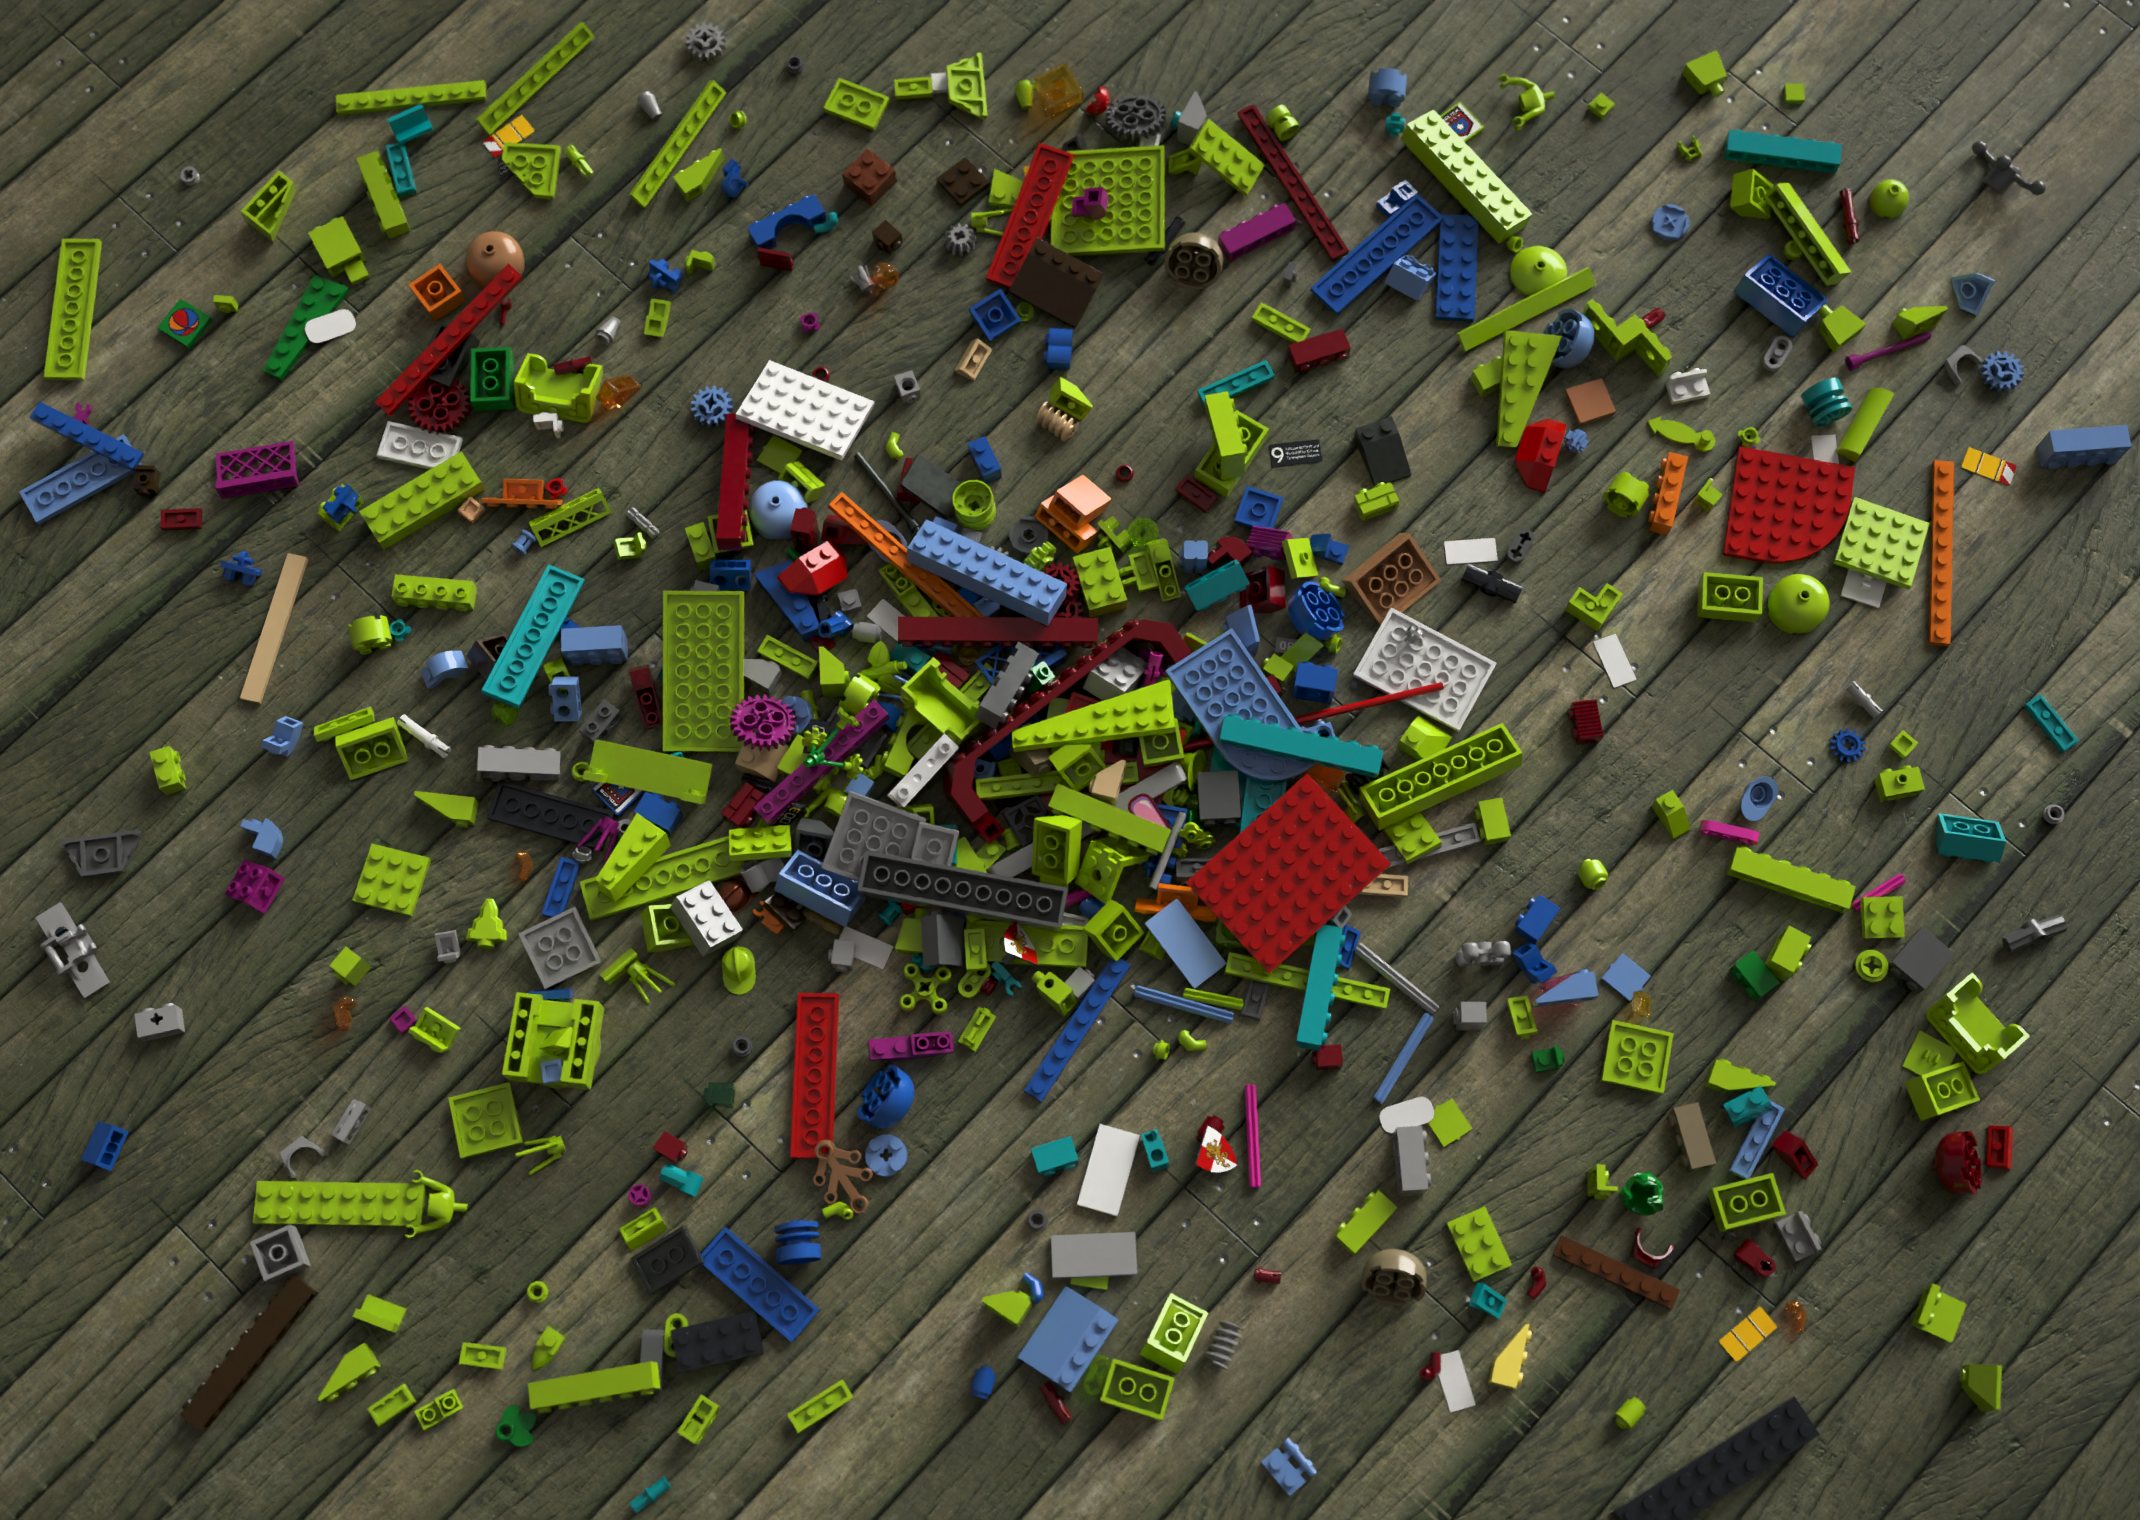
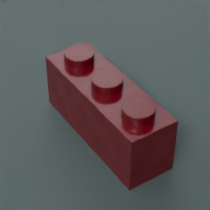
M1342 328L1290 344L1287 354L1294 372L1301 371L1303 373L1313 367H1324L1330 362L1345 360L1349 357L1351 347Z
M805 507L801 509L795 508L790 528L797 552L807 553V551L815 549L820 537L816 514L813 510Z

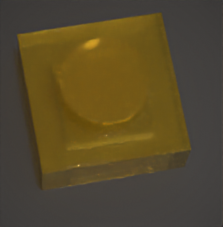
M1634 991L1631 1011L1642 1017H1649L1652 997L1641 991Z

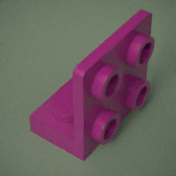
M244 860L239 866L232 882L228 885L225 895L246 903L265 914L285 878L268 867Z

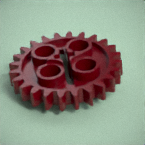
M426 379V384H421L420 388L410 396L411 401H407L411 420L414 421L416 426H420L422 431L427 428L429 434L433 430L436 431L437 435H439L440 430L447 434V429L449 428L454 432L453 426L461 427L460 421L466 422L465 416H470L468 409H472L468 390L465 389L463 383L459 385L457 379L451 387Z

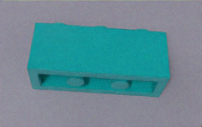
M1236 559L1187 584L1184 588L1197 611H1204L1210 608L1212 603L1227 599L1229 594L1243 591L1246 589V585L1250 583Z

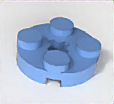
M797 696L785 697L781 705L788 704V709H792L793 713L796 711V727L793 736H797V734L802 735L805 731H808L810 720L813 719V716H811L812 707L803 698Z
M884 1134L877 1136L869 1142L866 1148V1163L872 1172L880 1177L895 1176L906 1165V1147L899 1138L893 1135ZM885 1150L892 1154L888 1161H884V1158L880 1157Z

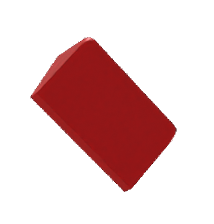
M1988 1125L1986 1167L2011 1170L2013 1129L2010 1126Z

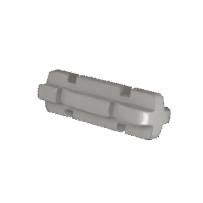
M633 507L626 513L628 518L634 521L644 532L648 533V536L652 539L658 536L659 530L654 525L652 526V523L642 514H639V511Z

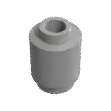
M866 622L854 624L853 639L873 644L882 639L883 629H880L879 624Z

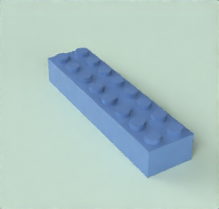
M927 519L907 548V562L1046 626L1049 625L1066 597L1067 583Z

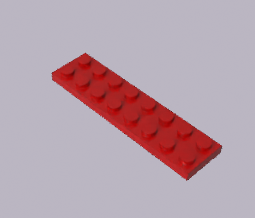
M1042 143L1038 144L986 276V281L1009 289L1011 288L1036 238L1038 237L1043 240L1075 158L1074 154Z
M798 993L791 1159H818L815 1154L816 1145L822 1140H829L834 1143L839 993ZM823 1147V1153L828 1154L829 1148Z

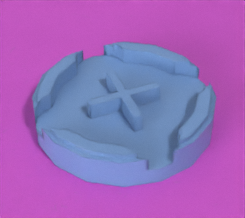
M1667 204L1655 210L1651 218V228L1657 237L1665 241L1679 240L1689 228V217H1687L1682 208Z

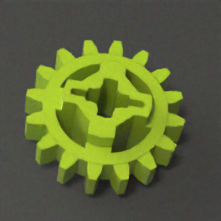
M1047 541L1041 547L1033 548L1023 563L1040 572H1044V567H1049L1054 561L1053 555L1056 553V547Z

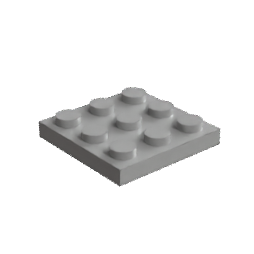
M576 907L518 933L545 989L602 962Z

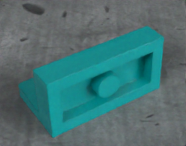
M422 104L387 119L400 145L434 129Z

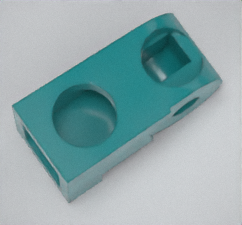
M1157 1129L1140 1134L1151 1173L1169 1168V1160Z

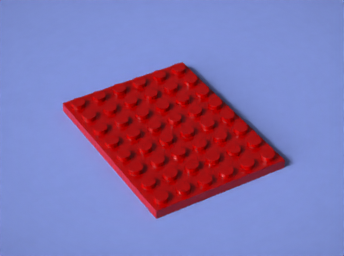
M1307 773L1188 879L1186 884L1265 971L1270 974L1385 871L1391 863Z

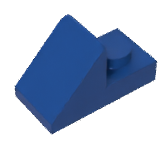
M1330 533L1311 535L1310 545L1313 556L1343 565L1349 545L1331 540L1332 534Z

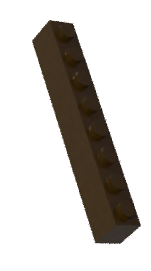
M294 1275L282 1285L283 1289L279 1294H275L270 1299L267 1309L264 1312H260L254 1319L255 1323L253 1326L242 1333L240 1342L228 1350L225 1355L226 1359L222 1364L214 1367L211 1372L212 1376L208 1381H204L198 1387V1393L194 1398L189 1399L183 1405V1411L180 1415L196 1429L204 1432L207 1431L319 1292L302 1278Z

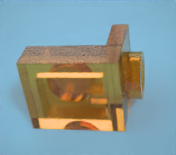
M342 997L332 1005L338 1027L345 1031L351 1029L349 1022H352L351 1013L346 1009L358 1006L354 998Z

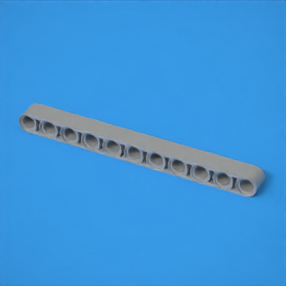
M1177 761L1121 792L1118 795L1116 805L1107 804L1129 812V801L1135 796L1147 794L1152 799H1155L1185 782L1188 778ZM1082 822L1081 840L1097 831L1090 829L1089 824ZM1033 843L986 869V872L1015 878L1032 868Z

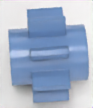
M1575 429L1574 432L1569 430L1563 440L1566 442V449L1572 453H1578L1579 450L1583 452L1589 443L1586 440L1587 434L1580 429Z

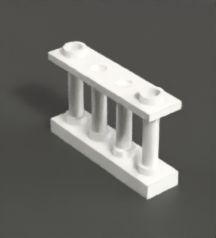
M943 734L887 796L896 805L905 807L955 753L959 746L946 734Z

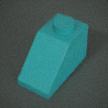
M897 644L890 654V661H905L907 669L904 670L914 676L931 660V657L916 647H902V644Z

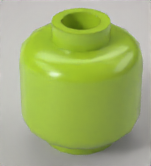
M1586 859L1580 864L1577 874L1586 888L1597 890L1607 883L1608 873L1599 860Z

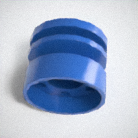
M794 1220L775 1226L774 1232L776 1234H783L775 1237V1241L785 1243V1246L776 1249L777 1264L798 1265L821 1260V1245L811 1243V1240L820 1237V1233L811 1232L819 1229V1223L815 1221Z

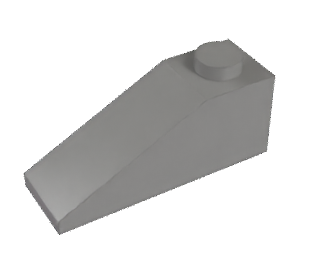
M744 659V681L771 695L782 677L780 666L773 661Z

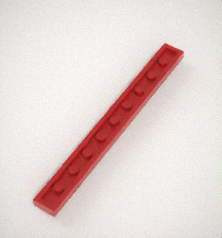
M508 263L375 403L387 415L391 416L524 277Z

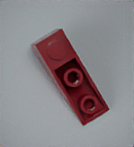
M828 514L824 520L821 540L838 544L869 545L868 542L838 516Z
M649 664L629 669V676L644 728L649 729L663 725V716Z

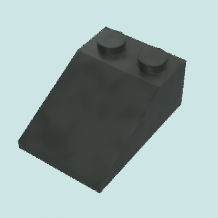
M439 321L428 346L449 324ZM470 334L428 379L451 387L471 361V349L478 348L480 341L473 334Z
M1392 416L1355 429L1354 440L1374 486L1381 482L1387 484L1411 476L1401 437Z

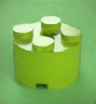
M1623 471L1614 477L1603 494L1602 499L1607 501V507L1613 513L1621 517L1632 515L1631 518L1637 516L1649 496V485L1632 477L1630 473Z
M368 616L352 621V626L348 624L352 649L360 651V654L364 655L371 653L374 648L379 647L380 650L391 648L392 637L387 617L380 616L381 619H375L374 616Z
M857 673V677L855 676L843 694L846 699L844 702L840 700L838 707L856 716L874 699L878 700L881 694L880 685L861 673Z

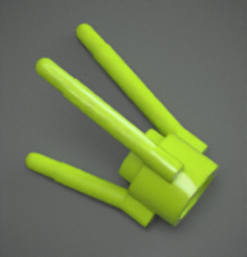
M1013 208L986 213H971L972 228H977V232L1002 237V232L984 228L988 223L987 217L1010 213Z
M1343 781L1342 784L1350 800L1341 788H1338L1337 791L1348 805L1343 810L1344 813L1355 823L1364 816L1363 810L1358 805L1347 783Z
M640 961L634 962L627 970V973L631 976L629 980L636 986L647 1004L650 1003V1000L639 982L645 980L656 992H662L648 978L649 973L671 986L675 985L674 982L651 969L646 963L643 965Z
M561 1136L524 1142L526 1146L545 1143V1145L515 1154V1157L547 1149L549 1155L553 1154L552 1157L529 1171L528 1174L532 1175L554 1160L562 1157L561 1153L565 1152L566 1149Z

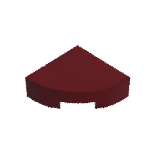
M818 636L809 638V642L818 655L819 647H824L829 651L836 646V643L830 638Z

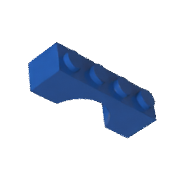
M815 194L803 197L795 204L787 205L777 213H771L767 218L756 221L747 228L757 250L758 248L771 249L777 246V235L786 225L799 223L811 229L814 227V224H820L827 220L823 207Z

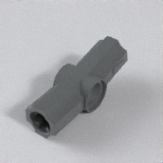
M2058 915L2041 921L2037 919L2029 920L2020 929L2002 936L2004 947L2008 952L2013 953L2029 945L2039 946L2048 938L2065 933L2067 930L2066 921L2062 916Z

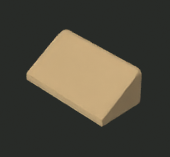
M978 338L972 340L954 371L974 381L992 349Z

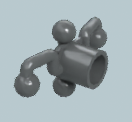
M1984 141L1973 143L1972 152L1975 155H1981L1993 167L1982 181L1995 192L2003 195L2013 181L2020 187L2031 191L2034 195H2041L2045 192V183L2041 180L2034 181L2033 183L2024 180L2020 176V168L2011 164L2009 156L2001 155L1996 160L1987 151V145Z

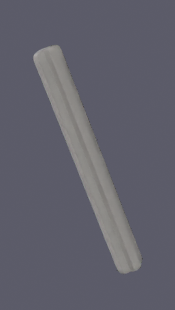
M1360 943L1357 945L1355 953L1429 1014H1435L1439 1005L1364 944Z

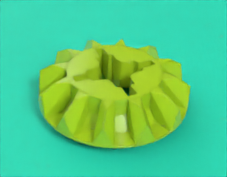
M1876 950L1863 951L1857 956L1854 964L1856 966V973L1861 976V979L1870 983L1882 980L1887 975L1889 969L1885 956ZM1871 960L1873 962V966L1878 967L1873 969L1872 973L1869 967L1864 966L1868 965Z

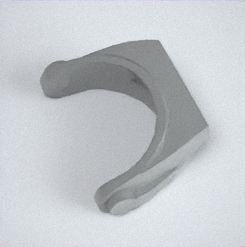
M1961 345L1945 360L1948 375L1956 385L1962 383L1957 373V362L1961 357H1967L1977 365L1982 363V358L1964 345Z
M300 1136L280 1152L282 1160L289 1170L288 1174L292 1179L297 1178V1175L291 1168L290 1159L297 1149L311 1147L322 1157L325 1156V1151L303 1136Z

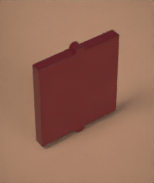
M758 248L757 258L761 266L793 271L794 261L790 253Z

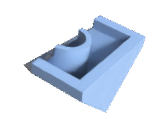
M1979 273L1951 278L1960 309L1978 315L1995 280Z

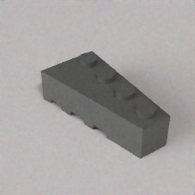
M1020 642L1017 643L1012 655L1007 659L1002 671H1000L979 705L974 718L996 729L999 723L1003 724L1009 714L1007 710L1012 711L1017 702L1015 698H1020L1025 689L1023 685H1028L1033 677L1030 672L1038 658V652Z

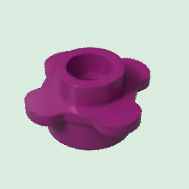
M807 313L800 317L804 333L820 329L816 313Z

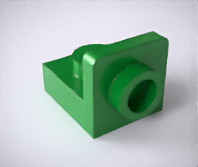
M1044 661L1032 668L1030 673L1034 678L1031 680L1032 684L1027 690L1032 695L1055 678V675Z
M1558 1045L1549 1049L1531 1052L1535 1073L1560 1069L1563 1066V1062H1565L1564 1053L1562 1050H1559Z

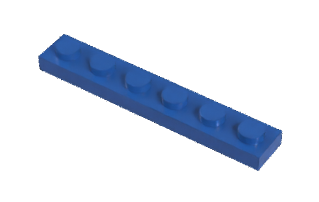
M42 402L38 403L29 417L32 421L132 471H135V465H139L144 457L143 452Z

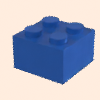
M1311 662L1298 663L1292 698L1331 704L1335 692L1338 669H1334L1330 665L1316 666Z

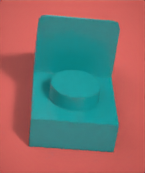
M1477 1282L1469 1306L1496 1319H1500L1507 1299L1485 1284Z

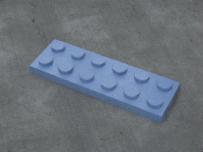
M124 434L116 438L117 440L131 446L130 442ZM92 451L19 492L36 523L40 525L135 473L136 470L132 471Z

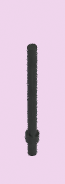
M860 452L856 453L854 458L905 520L909 530L917 534L921 527L920 523L911 517Z

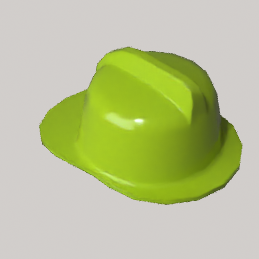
M1197 750L1195 753H1185L1184 761L1179 762L1188 778L1190 790H1194L1197 785V772H1204L1206 756L1203 750Z
M733 947L723 956L722 972L724 985L733 994L742 995L748 993L755 984L754 956L745 947Z

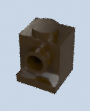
M135 465L134 469L136 472L133 489L138 495L143 497L158 495L160 472L155 466Z

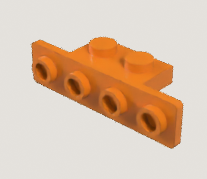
M503 479V498L485 497L481 499V503H487L489 507H498L499 503H504L506 507H518V504H526V508H538V505H545V508L556 509L557 505L562 504V500L543 499V480Z
M1159 883L1157 900L1136 898L1135 912L1157 914L1177 898L1193 919L1203 922H1216L1215 914L1207 906L1197 905L1198 896L1190 887Z

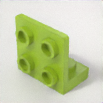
M1934 1283L1929 1284L1924 1288L1911 1325L1951 1343L1954 1340L1966 1303L1940 1292V1286Z

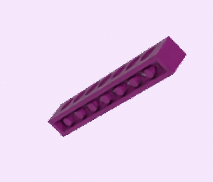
M875 699L855 716L856 721L860 725L857 727L846 725L843 730L840 729L822 752L825 761L843 762L890 719L888 713ZM802 763L753 808L771 826L792 803L796 804L836 767L816 765L806 768Z

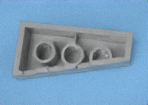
M491 745L478 747L476 782H483V778H491L493 782H499L507 777L513 781L525 780L526 777H530L532 781L559 779L560 751H556L553 748L535 750L532 747H525L523 749H515L512 746L494 748Z

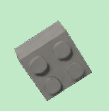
M292 1225L285 1226L250 1242L263 1280L267 1283L273 1284L311 1267L298 1229Z

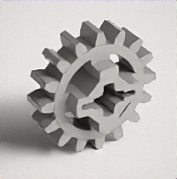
M705 22L702 23L701 27L696 24V29L690 28L691 34L686 35V46L689 54L692 53L694 59L699 56L700 61L706 58L707 62H709L711 57L716 60V55H722V50L726 49L725 43L727 42L724 31L720 30L718 25L713 27L711 22L709 26H706Z

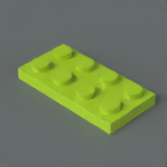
M1210 119L1204 121L1188 149L1189 152L1244 196L1248 195L1265 164Z

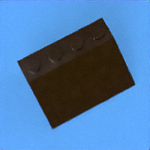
M1037 237L1008 293L1076 328L1104 273Z

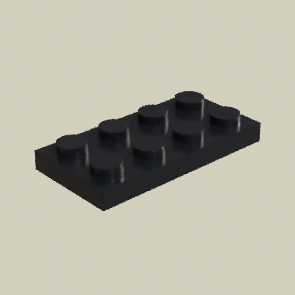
M755 1311L671 1330L679 1373L764 1353Z

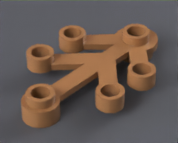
M829 1140L820 1141L815 1147V1154L819 1159L816 1175L813 1177L814 1184L817 1186L825 1184L827 1180L825 1170L828 1162L832 1168L828 1192L824 1196L825 1201L828 1204H833L837 1201L838 1194L836 1191L840 1181L851 1198L850 1207L855 1213L864 1212L868 1207V1200L858 1194L847 1175L858 1177L862 1181H868L873 1176L872 1170L870 1168L858 1169L840 1165L835 1157L848 1159L851 1163H857L861 1160V1153L858 1150L850 1152L837 1149L834 1143ZM823 1147L829 1148L828 1154L823 1153ZM852 1153H856L858 1155L857 1160H853L851 1158ZM863 1171L869 1172V1178L863 1177ZM817 1176L823 1177L822 1183L817 1182ZM829 1193L834 1195L835 1199L833 1201L828 1199ZM857 1200L863 1201V1207L857 1206Z

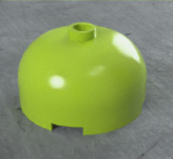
M1793 574L1782 578L1773 587L1767 599L1770 619L1779 629L1790 634H1807L1817 629L1826 618L1830 605L1827 590L1822 583L1814 577L1805 574Z

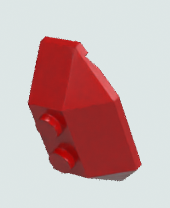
M1547 418L1525 426L1514 462L1524 480L1526 488L1543 493L1546 492L1567 424Z
M827 541L799 557L779 574L777 579L788 593L795 594L796 592L803 595L819 596L847 579V557L835 543Z

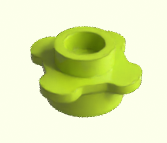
M1754 427L1746 428L1744 431L1740 430L1737 434L1743 442V447H1749L1760 442L1758 432Z

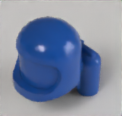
M732 158L723 168L722 173L725 178L721 182V189L725 195L734 198L739 195L742 189L747 188L748 183L738 176L742 167Z

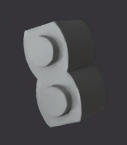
M780 858L757 859L745 862L738 870L748 889L754 893L764 890L770 882H776L778 874L784 868V865Z

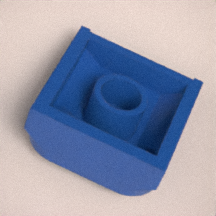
M1001 288L968 309L972 320L978 324L989 341L999 337L1022 321Z

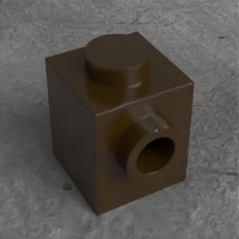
M884 220L872 231L873 241L876 246L889 255L893 251H897L903 243L902 234L887 220Z

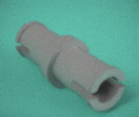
M1856 681L1846 689L1858 702L1857 705L1859 707L1862 706L1873 719L1883 711L1870 698L1871 695L1869 693L1866 694Z

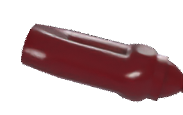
M1658 307L1641 319L1645 322L1646 327L1651 329L1664 320L1666 314Z

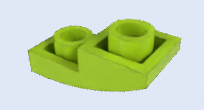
M452 1389L435 1398L433 1402L417 1409L414 1413L423 1431H426L453 1416L464 1407L455 1390Z

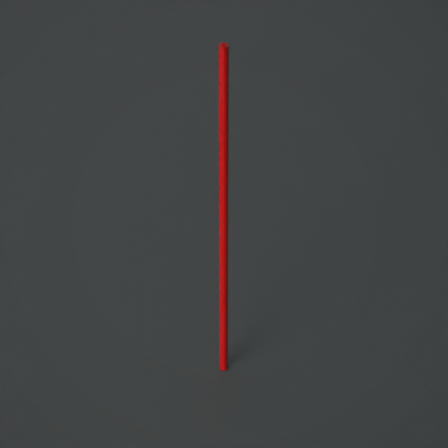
M1442 682L1297 716L1294 719L1298 724L1307 723L1444 690ZM1210 738L1189 742L1185 746L1182 745L1183 752L1211 746L1214 743Z

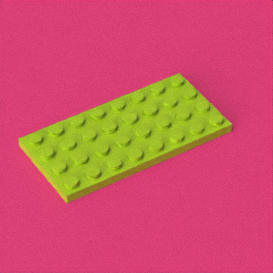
M663 591V751L740 752L744 740L738 742V736H733V730H730V716L732 715V710H735V705H741V700H744V591Z

